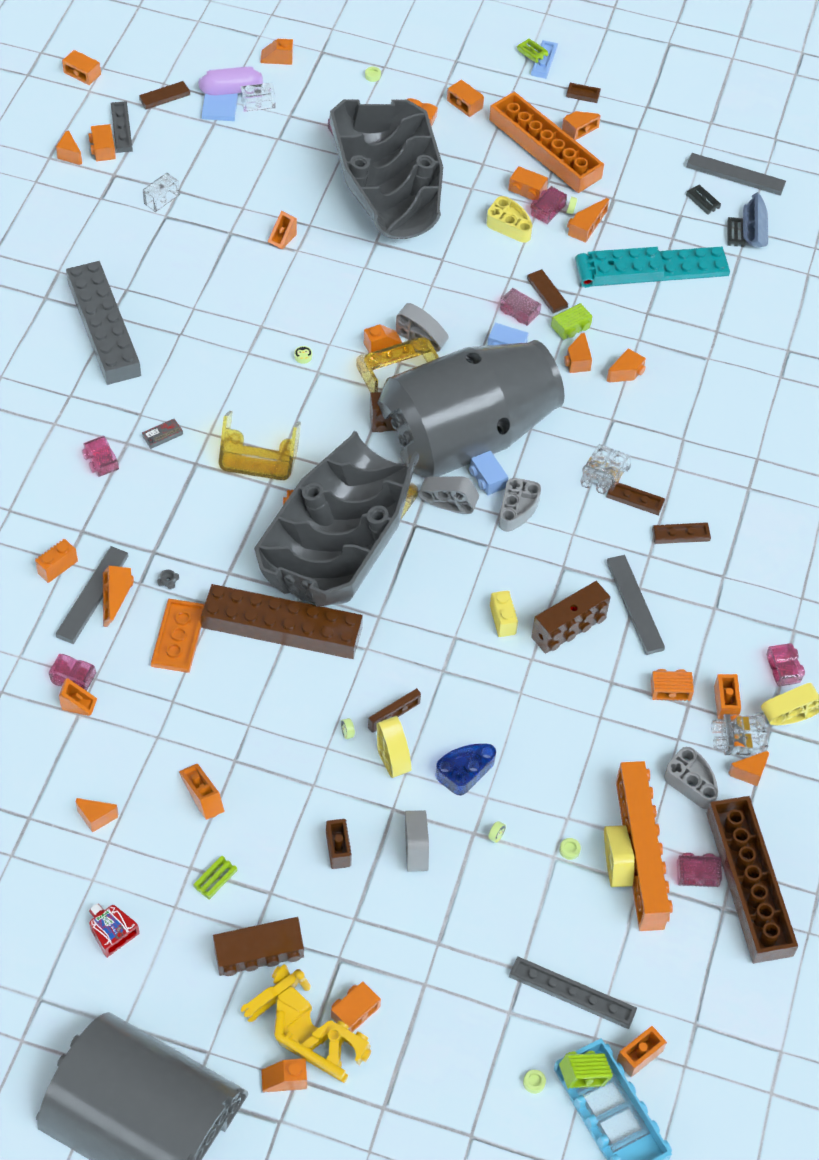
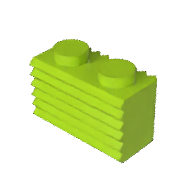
M579 303L553 316L551 327L565 340L568 337H574L582 330H588L593 316L582 303Z
M572 1051L565 1054L559 1063L568 1089L574 1087H603L613 1077L604 1053L588 1051L584 1054H577V1052Z

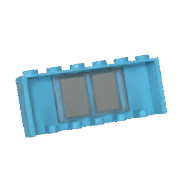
M602 1038L575 1052L577 1054H584L588 1051H595V1053L605 1054L611 1073H613V1077L605 1086L591 1088L574 1087L568 1089L559 1067V1063L563 1058L555 1062V1073L607 1160H670L672 1155L670 1144L661 1137L659 1126L654 1120L650 1119L645 1103L639 1101L632 1082L627 1081L622 1065L619 1062L616 1063L611 1047L607 1043L605 1044Z

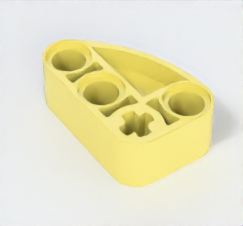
M505 196L498 197L487 212L486 224L488 228L522 243L530 241L532 222L527 212L512 199Z
M806 683L765 701L761 705V709L770 725L797 723L819 713V694L812 683Z
M394 716L378 722L377 749L390 777L395 778L412 770L410 753L399 718Z
M626 825L605 826L604 843L610 886L632 887L635 861Z

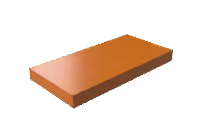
M168 598L151 660V667L190 673L202 628L201 614L205 604Z

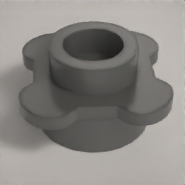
M170 569L163 570L160 574V579L157 580V584L173 589L175 588L176 581L179 580V574Z

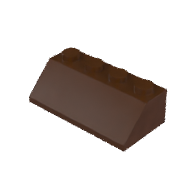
M298 916L213 935L214 952L220 976H233L240 971L246 970L251 972L257 970L258 967H274L281 962H296L304 958V946Z

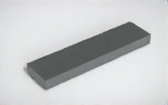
M127 101L112 102L111 111L116 153L133 152Z

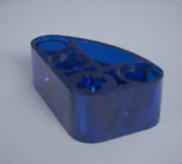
M483 743L466 745L450 751L438 760L435 773L436 779L452 793L459 796L466 794L494 766L496 748L491 744ZM470 768H475L477 771H472ZM442 769H447L448 772H443V771H441V770H442Z

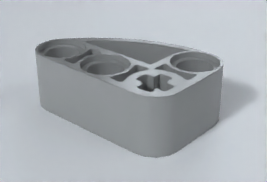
M406 303L396 316L397 333L431 351L439 352L449 339L444 328L430 314L412 303Z
M462 476L426 477L418 493L422 500L431 505L461 514L473 513L479 499V494L472 481Z
M511 478L507 481L499 519L501 530L505 532L513 531L532 517L540 501L541 485L538 482L519 478Z
M686 746L680 749L667 765L664 775L665 781L701 808L708 809L710 802L716 801L718 797L715 775L707 761L694 748Z
M426 810L405 811L407 872L428 871L429 834Z

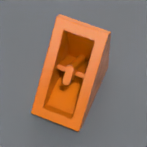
M68 130L56 146L57 157L60 160L81 165V151Z
M281 210L268 242L280 249H284L297 235V218Z
M66 678L59 694L61 709L87 716L92 715L97 698L70 679Z
M765 751L732 763L729 775L758 786L769 757V752Z
M76 798L77 811L92 833L118 818L117 804Z

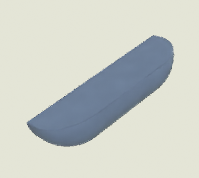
M756 192L751 196L752 199L749 203L745 204L743 208V237L751 246L760 248L768 245V212L763 198Z

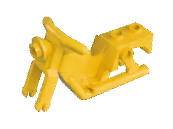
M287 965L277 966L272 974V978H274L273 983L276 985L265 989L250 1002L244 1004L241 1008V1013L245 1011L244 1017H250L247 1021L254 1022L260 1015L277 1003L274 1036L279 1045L300 1058H306V1061L345 1083L349 1075L346 1074V1070L341 1068V1046L346 1042L354 1048L356 1052L355 1061L360 1066L362 1061L366 1062L372 1052L370 1050L371 1045L367 1041L369 1038L358 1031L356 1034L348 1030L350 1027L339 1020L337 1023L330 1020L320 1028L315 1027L310 1018L311 1004L295 989L298 983L305 991L311 989L305 973L301 969H296L290 974ZM330 1039L329 1055L326 1059L313 1052L320 1044L323 1045L326 1040Z

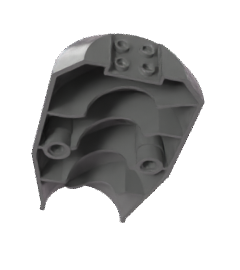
M343 99L330 111L329 119L347 187L374 221L376 229L384 236L393 239H409L429 231L441 216L440 201L444 167L427 111L407 99H391L390 104H360L359 99Z
M532 340L526 343L465 347L389 377L385 381L377 403L384 419L392 417V426L399 433L398 438L401 446L405 447L400 452L404 464H410L412 455L415 451L418 452L419 461L413 473L426 478L439 477L471 463V458L488 451L495 454L507 449L552 411L561 407L564 403L565 393L562 377L553 356L542 342Z
M353 431L348 439L300 480L255 546L254 550L259 568L264 577L283 594L291 593L302 600L316 604V607L349 602L399 526L413 471L419 461V453L414 452L410 464L394 463L373 452L361 440L357 431Z

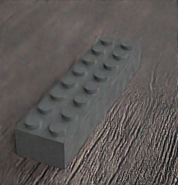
M100 260L67 268L68 285L106 384L110 385L140 377V361Z

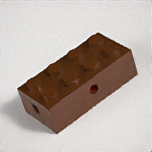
M597 580L536 615L534 617L531 638L545 654L551 650L555 651L564 642H570L576 635L581 632H587L596 623H602L607 618L611 596Z

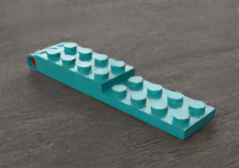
M658 246L588 251V255L580 253L575 257L581 286L584 288L603 285L725 277L730 275L723 246L659 251Z

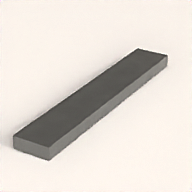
M691 153L686 166L693 170L780 196L786 184V180L696 153Z
M113 546L110 547L56 632V638L71 644L75 643L103 598V572L108 566L122 567L129 557L128 552Z
M625 554L607 558L606 563L645 654L649 655L664 651L665 645Z
M517 956L509 974V978L627 1029L630 1028L637 1011V1007Z

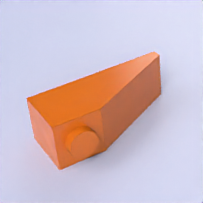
M605 198L577 212L573 219L570 218L567 224V228H569L568 236L586 243L608 211L610 199Z
M108 566L103 572V627H108L114 620L126 595L133 586L134 577L131 575V568Z
M198 763L179 771L196 806L206 820L225 812L219 791Z

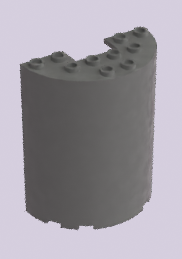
M107 1012L91 1022L80 1036L76 1035L71 1041V1048L67 1054H63L57 1062L58 1069L46 1090L36 1120L38 1130L89 1160H202L221 1130L226 1132L249 1093L246 1089L116 1015Z

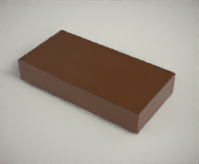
M570 82L566 97L598 103L601 88Z

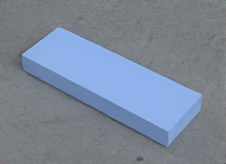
M542 40L541 47L546 49L549 55L547 57L543 56L544 59H538L539 62L534 63L531 76L547 79L558 43Z

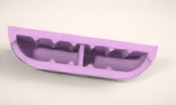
M253 67L216 69L207 71L206 75L199 78L198 84L200 90L208 95L247 93L258 90L263 84V77L261 72L259 73L254 70Z

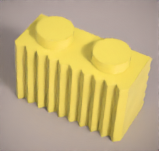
M510 591L492 593L490 609L498 637L515 635L517 633L518 620Z

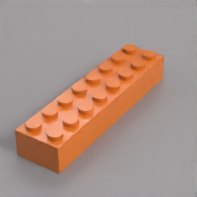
M515 91L490 105L489 120L577 193L602 179L604 163Z
M645 761L621 762L616 778V788L622 825L627 827L634 853L635 866L632 889L639 931H655L665 929L667 922L670 921L673 905L672 901L668 900L667 895L669 893V882L665 881L664 874H666V864L661 859L663 846L658 841L660 828L659 824H655L657 811L656 806L652 805L653 788L649 787L650 770L649 768L646 769Z

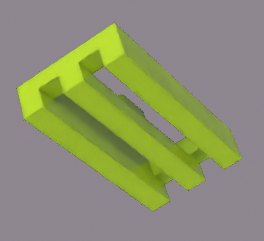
M530 38L517 46L519 52L535 63L539 62L538 59H544L543 56L547 57L549 55L546 49Z
M221 855L193 884V887L210 900L238 869ZM223 864V866L204 884V882ZM228 868L229 871L207 892L206 890Z

